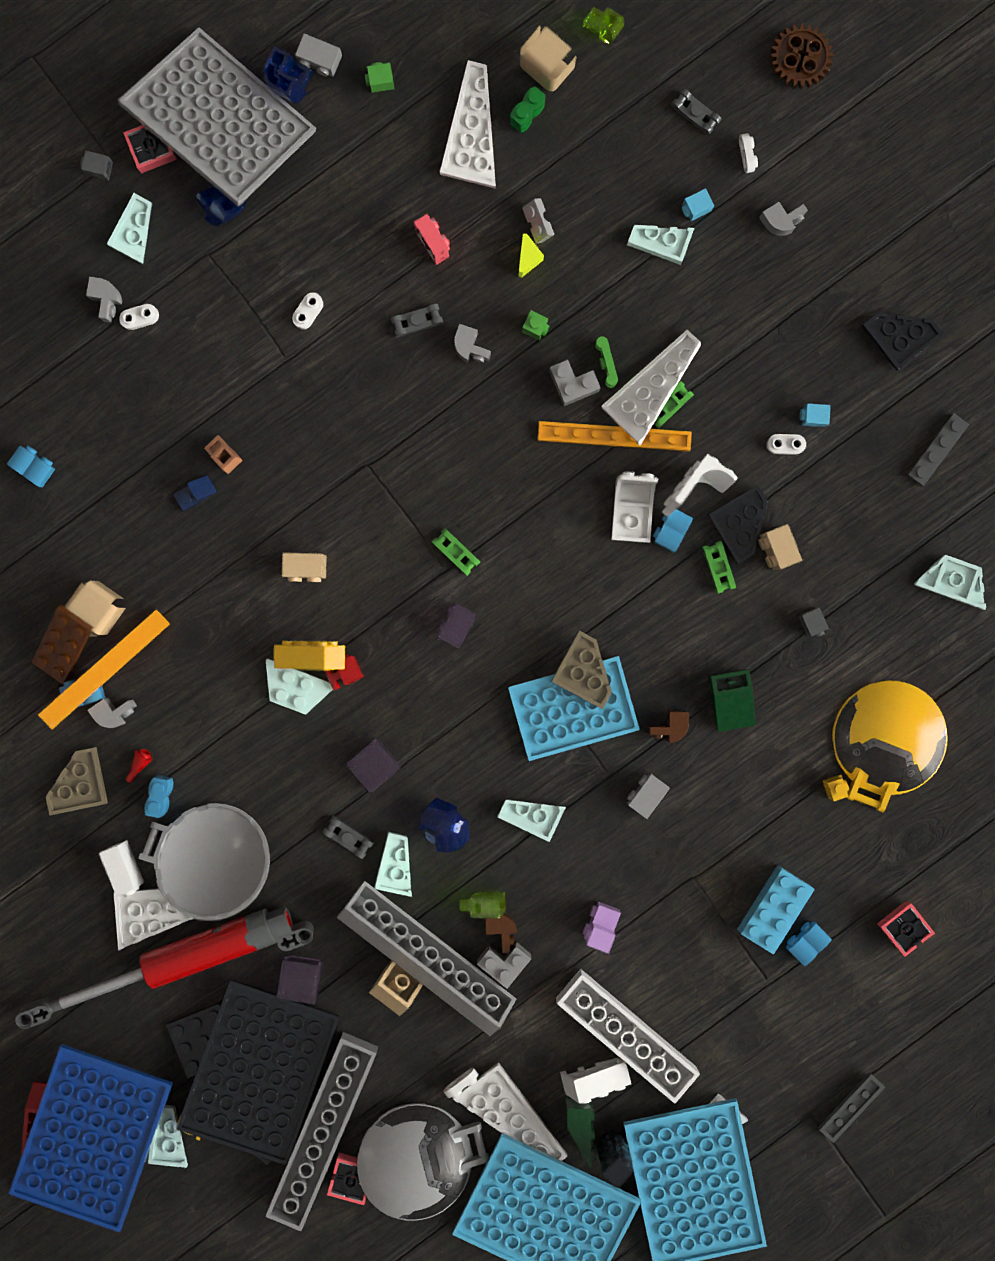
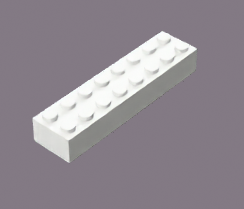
M582 969L577 972L556 997L557 1004L672 1102L676 1103L700 1075L693 1063Z

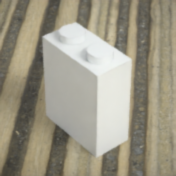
M127 840L99 853L116 896L123 894L126 897L140 889L139 886L144 883V880Z

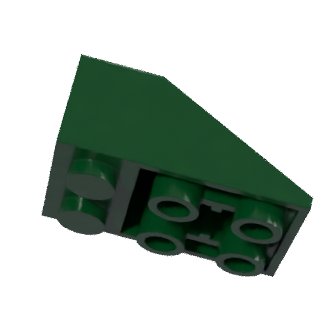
M749 669L708 675L717 731L722 732L756 725L753 688Z
M565 1096L567 1128L587 1165L592 1167V1160H595L593 1103L580 1104L569 1096Z

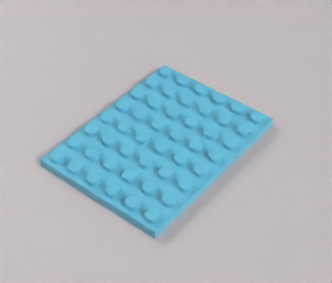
M736 1098L623 1122L637 1190L641 1199L640 1204L652 1261H701L767 1247Z
M502 1133L453 1229L452 1235L507 1261H611L641 1203V1199Z

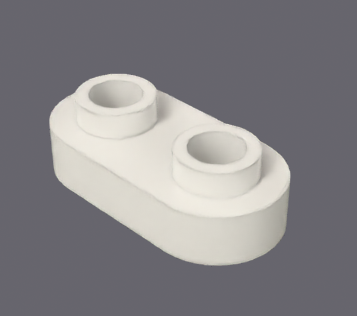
M748 133L741 134L739 136V146L745 173L754 172L755 167H758L757 156L753 154L754 139Z
M317 293L307 294L294 312L292 319L297 328H309L321 311L323 301ZM314 299L316 300V303L314 305H310V300ZM301 315L305 316L304 321H299Z
M144 304L124 310L120 314L119 319L123 327L128 330H134L154 324L159 318V312L153 305ZM150 311V315L146 317L145 312ZM128 316H132V320L130 322L126 321V318Z
M775 434L767 440L766 446L772 454L797 455L805 450L806 441L801 435ZM776 440L780 442V447L775 446L774 442ZM794 441L799 442L798 448L794 446Z
M470 1068L451 1082L443 1092L448 1098L452 1097L454 1099L462 1093V1089L466 1086L471 1087L477 1082L478 1073L474 1068Z

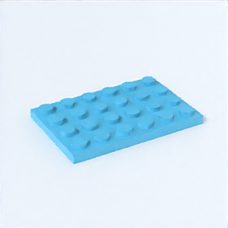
M619 656L603 660L612 691L603 709L553 683L552 679L555 674L508 687L529 761L640 730Z

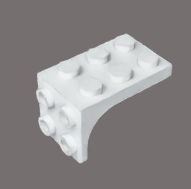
M707 454L700 462L697 460L692 468L690 467L685 473L684 479L675 487L674 493L664 502L666 507L662 513L668 517L682 504L696 483H707L723 493L737 480V477L730 469L721 465L716 458Z
M623 472V474L616 478L611 540L650 543L654 492L658 483V478H654L653 474H642V476L638 477L634 476V473Z

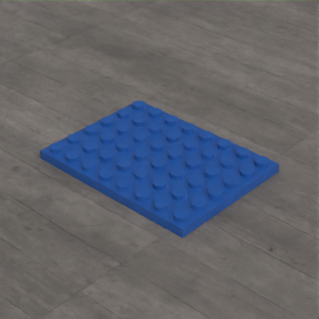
M62 1044L9 1194L120 1232L173 1082Z

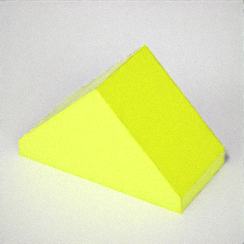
M523 234L519 277L526 275L544 259L542 252L527 234Z

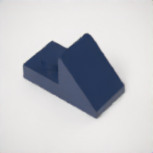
M205 476L187 483V487L173 495L185 512L216 494L217 490L210 478Z

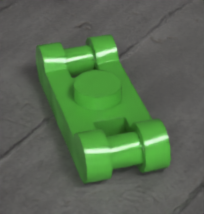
M599 337L595 348L601 352L602 358L599 359L601 369H605L607 375L605 385L607 388H614L618 382V377L607 338Z
M682 381L676 385L661 410L665 415L662 418L658 415L654 425L658 429L694 395L684 387L685 384ZM677 392L683 396L681 400L675 396Z
M444 528L441 531L442 534L431 542L468 576L471 573L470 570L475 565L477 566L480 561ZM447 539L450 540L451 543L445 547L443 543ZM466 556L469 561L464 565L461 560Z
M716 542L715 545L710 547L708 545L703 546L702 550L714 582L716 593H723V590L735 589L736 584L722 542ZM718 552L719 558L713 559L712 554ZM726 576L727 581L721 583L720 577Z

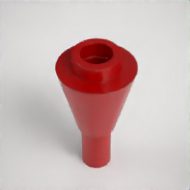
M135 750L131 770L126 777V781L132 783L136 775L153 760L148 750Z

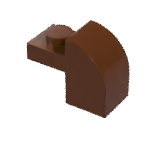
M668 711L667 726H648V734L653 735V738L663 739L667 735L669 743L681 740L689 728V712Z
M502 911L485 912L486 935L502 934V952L510 953V947H514L513 935L509 934L517 933L514 919Z

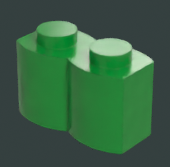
M536 87L528 90L523 98V102L517 104L512 110L510 125L520 133L526 131L530 127L533 118L542 112L546 95Z

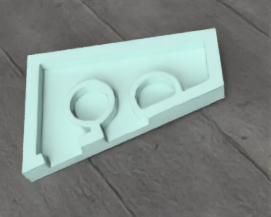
M133 193L107 243L108 246L141 264L144 261L152 203Z
M634 225L627 245L681 265L694 228L677 229V227L658 228L657 226Z
M505 800L497 817L550 842L566 807Z
M388 832L374 888L412 897L408 838L406 835Z
M165 1105L149 1150L148 1164L184 1168L188 1166L181 1131L176 1130L178 1118L175 1106Z

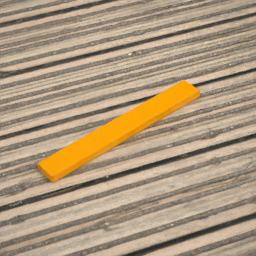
M539 421L537 441L690 452L692 432L650 429L641 445H638L621 427Z
M156 609L38 715L51 729H54L167 628L170 623Z

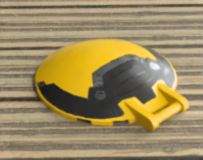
M881 681L860 688L843 703L834 722L832 742L838 764L849 779L852 780L848 791L849 797L846 798L875 807L877 811L883 813L891 795L907 793L920 787L938 770L946 752L947 728L939 707L924 691L904 682ZM859 787L881 795L879 801L857 793Z

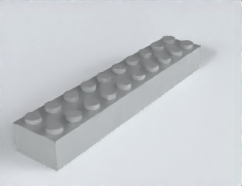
M365 881L337 917L489 1036L501 1027L516 1001L514 996Z
M343 1032L265 1217L302 1231L377 1054L378 1046Z

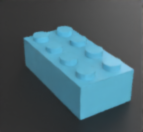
M777 865L737 930L746 938L774 954L815 889Z

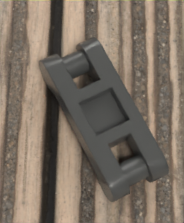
M683 88L679 93L680 96L673 100L671 106L703 133L710 135L713 127L722 120L721 117L692 96L690 91ZM685 101L689 103V106L687 108L683 106V103ZM705 117L709 119L707 123L702 121Z
M432 304L419 310L391 317V323L394 324L396 329L394 331L395 336L402 337L442 324L443 319L439 316L438 311L440 309L438 304ZM431 314L432 319L427 321L425 315ZM407 321L409 327L403 328L402 322Z
M332 816L329 820L330 824L323 829L322 833L353 852L359 858L364 859L366 856L365 852L368 848L372 847L374 842L337 817ZM336 827L342 829L339 834L334 832ZM357 840L362 842L360 848L355 846Z

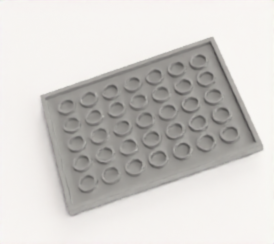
M197 28L119 99L120 106L237 206L247 199L316 132L315 126L200 28Z

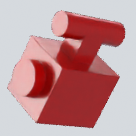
M348 654L345 655V669H337L338 671L335 673L333 670H324L333 691L341 688L338 683L340 679H342L344 685H349L364 677L355 656L349 657Z

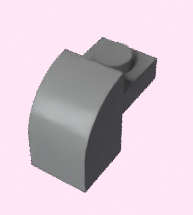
M777 202L762 212L759 218L769 232L774 235L785 236L793 232L796 228L794 225L805 219L804 215L808 210L803 204L787 214L780 202Z
M89 277L86 296L91 300L101 302L99 318L104 322L111 323L112 317L114 318L116 313L114 304L122 305L121 294L107 280Z
M459 324L455 335V348L458 356L467 363L470 356H473L475 361L481 363L484 360L489 362L491 351L474 345L478 330Z
M106 698L88 709V712L99 725L106 728H114L125 724L122 716L126 718L134 713L132 709L137 705L133 700H129L116 709L109 698Z

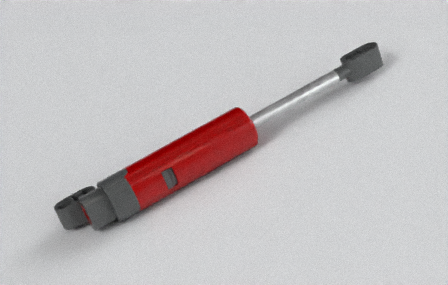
M286 906L271 912L264 908L143 953L140 957L141 968L55 1000L46 997L28 1003L20 1009L15 1022L18 1027L27 1029L48 1021L54 1012L144 979L148 986L155 989L276 943L282 951H290L312 941L314 926L309 921L293 924ZM306 930L309 934L303 935L300 931Z

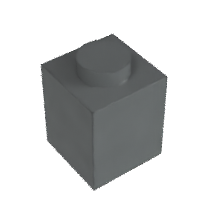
M85 151V155L82 156L80 161L81 170L87 176L109 181L113 161L109 156Z
M813 608L798 615L807 636L817 638L824 635V631L829 629L820 608Z

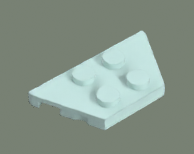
M943 555L914 583L915 586L982 610L986 609L983 597L982 568Z
M266 660L269 699L271 702L306 715L333 690L328 681L297 669L274 668L273 660Z

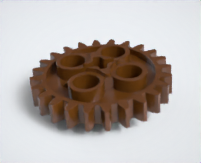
M801 23L799 29L794 24L791 31L786 28L784 34L780 32L778 39H775L774 46L770 50L773 54H771L769 60H773L771 68L776 67L773 74L780 73L779 81L786 79L785 86L791 82L793 89L796 84H799L800 89L803 88L804 84H806L807 88H810L812 82L817 85L819 79L823 80L825 74L829 72L830 69L828 67L833 63L829 59L833 57L834 53L829 52L832 49V45H826L829 38L824 40L822 38L824 32L817 33L818 27L812 31L810 24L807 29H804L803 23ZM804 40H805V41H807V43H806V47H805V50H804V53H803V56H802V59H803V60H802V62H801V64H800L799 73H797V72H796V69H797V65H798V63H799L800 56H801V55H800V52H801V50L803 49V44H804ZM791 42L797 43L798 47H793ZM809 47H814L817 52H812ZM786 61H791L794 66L787 65ZM804 66H810L812 71L806 70Z

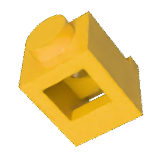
M842 775L823 780L828 799L837 801L849 797L847 793L849 787L846 780H843Z

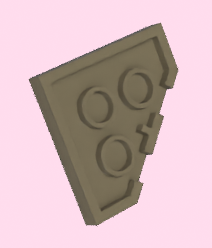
M579 631L552 682L603 709L612 691L596 639Z
M96 747L75 751L71 757L72 759L56 780L55 785L46 795L49 816L108 803Z

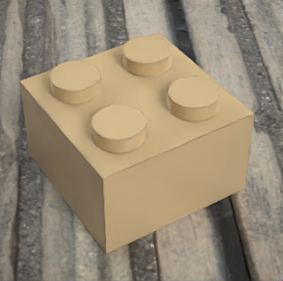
M788 524L759 535V545L762 550H765L767 554L765 558L769 568L772 567L773 571L802 561Z
M283 553L282 577L288 578L290 582H302V578H307V581L321 582V579H326L327 556L323 554Z
M391 960L369 993L400 1016L409 1008L423 984Z

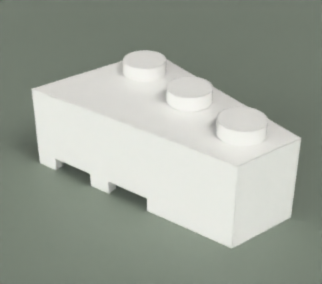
M614 1058L595 1063V1067L584 1070V1067H579L578 1072L567 1074L566 1071L560 1072L565 1094L580 1104H586L595 1097H605L611 1091L625 1089V1086L631 1084L626 1062L620 1058Z

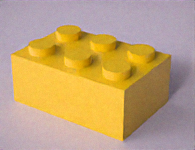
M282 641V645H274V668L345 669V646H337V642Z

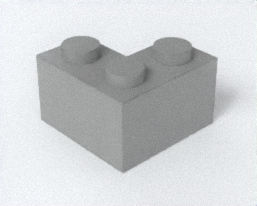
M568 360L551 366L549 369L563 406L600 391L594 371L575 378Z
M515 942L514 947L510 948V953H506L505 956L500 954L491 945H488L477 959V965L507 989L529 963L531 953L517 942Z

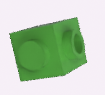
M377 62L367 66L368 74H365L366 85L371 87L372 93L394 89L390 63L382 64Z
M531 310L522 328V333L540 340L542 335H546L550 327L547 324L548 318Z

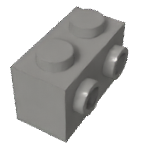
M304 34L295 56L301 67L315 69L322 76L327 77L329 75L334 77L342 54L340 48Z
M651 773L648 775L644 774L638 782L640 786L636 791L632 790L627 797L629 800L627 804L646 819L649 818L670 789Z

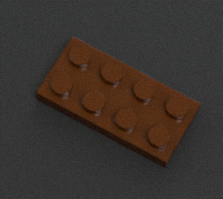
M59 606L31 663L63 684L68 680L94 627L64 606Z

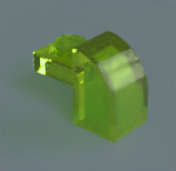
M593 7L584 19L583 26L599 35L601 41L612 43L624 27L623 16L608 7L604 12Z

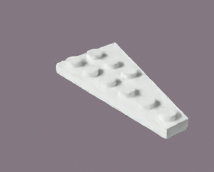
M468 60L440 175L496 189L487 65Z
M688 330L601 406L638 445H641L701 346L700 341Z
M159 888L137 890L126 897L123 894L116 896L114 892L118 950L175 927L185 921L194 919L174 909L162 895Z
M497 1063L477 1078L478 1080L471 1087L466 1086L462 1089V1093L453 1099L467 1107L472 1113L474 1112L483 1118V1121L499 1132L560 1161L568 1157L565 1150L500 1063Z

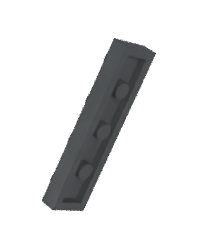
M955 413L951 414L907 476L921 487L924 486L970 424Z
M869 1072L820 1124L818 1129L834 1143L882 1092L885 1086Z

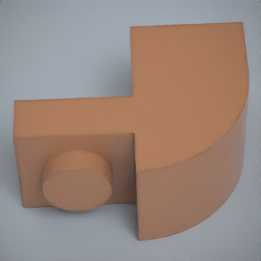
M219 435L204 448L211 455V458L228 474L243 461Z

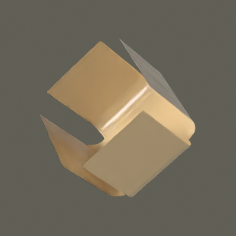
M540 25L521 47L520 66L546 90L555 91L575 68L576 57L569 65L562 61L571 48L547 27L540 33Z
M99 581L81 582L65 605V608L94 627L92 631L98 635H107L125 610V608H117L111 604L116 598H124ZM91 632L90 637H95L97 635Z

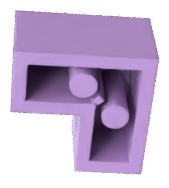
M599 901L596 906L593 905L590 912L591 921L589 924L586 923L583 930L587 946L609 954L616 936L614 930L621 914L619 909Z

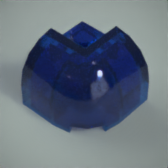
M273 47L262 70L264 72V80L269 89L292 103H298L306 95L304 89L313 75V71L310 68L295 62L291 54L277 47Z
M214 185L212 188L197 193L195 197L206 212L205 219L213 226H219L233 220L242 212L246 204L245 199L237 206Z
M435 798L425 808L420 819L419 830L425 832L426 840L436 844V851L453 852L459 850L470 841L468 821L463 819L456 811L458 807L439 798Z

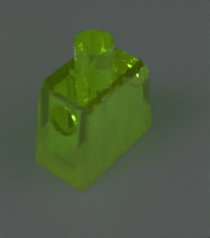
M505 892L474 893L469 900H460V911H470L471 918H500L506 911Z

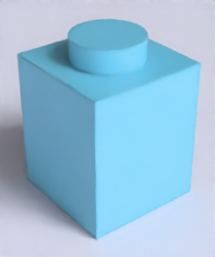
M706 188L685 198L682 204V211L686 217H689L690 221L711 212L714 204Z
M806 404L803 406V409L800 410L802 426L826 427L829 425L831 405Z

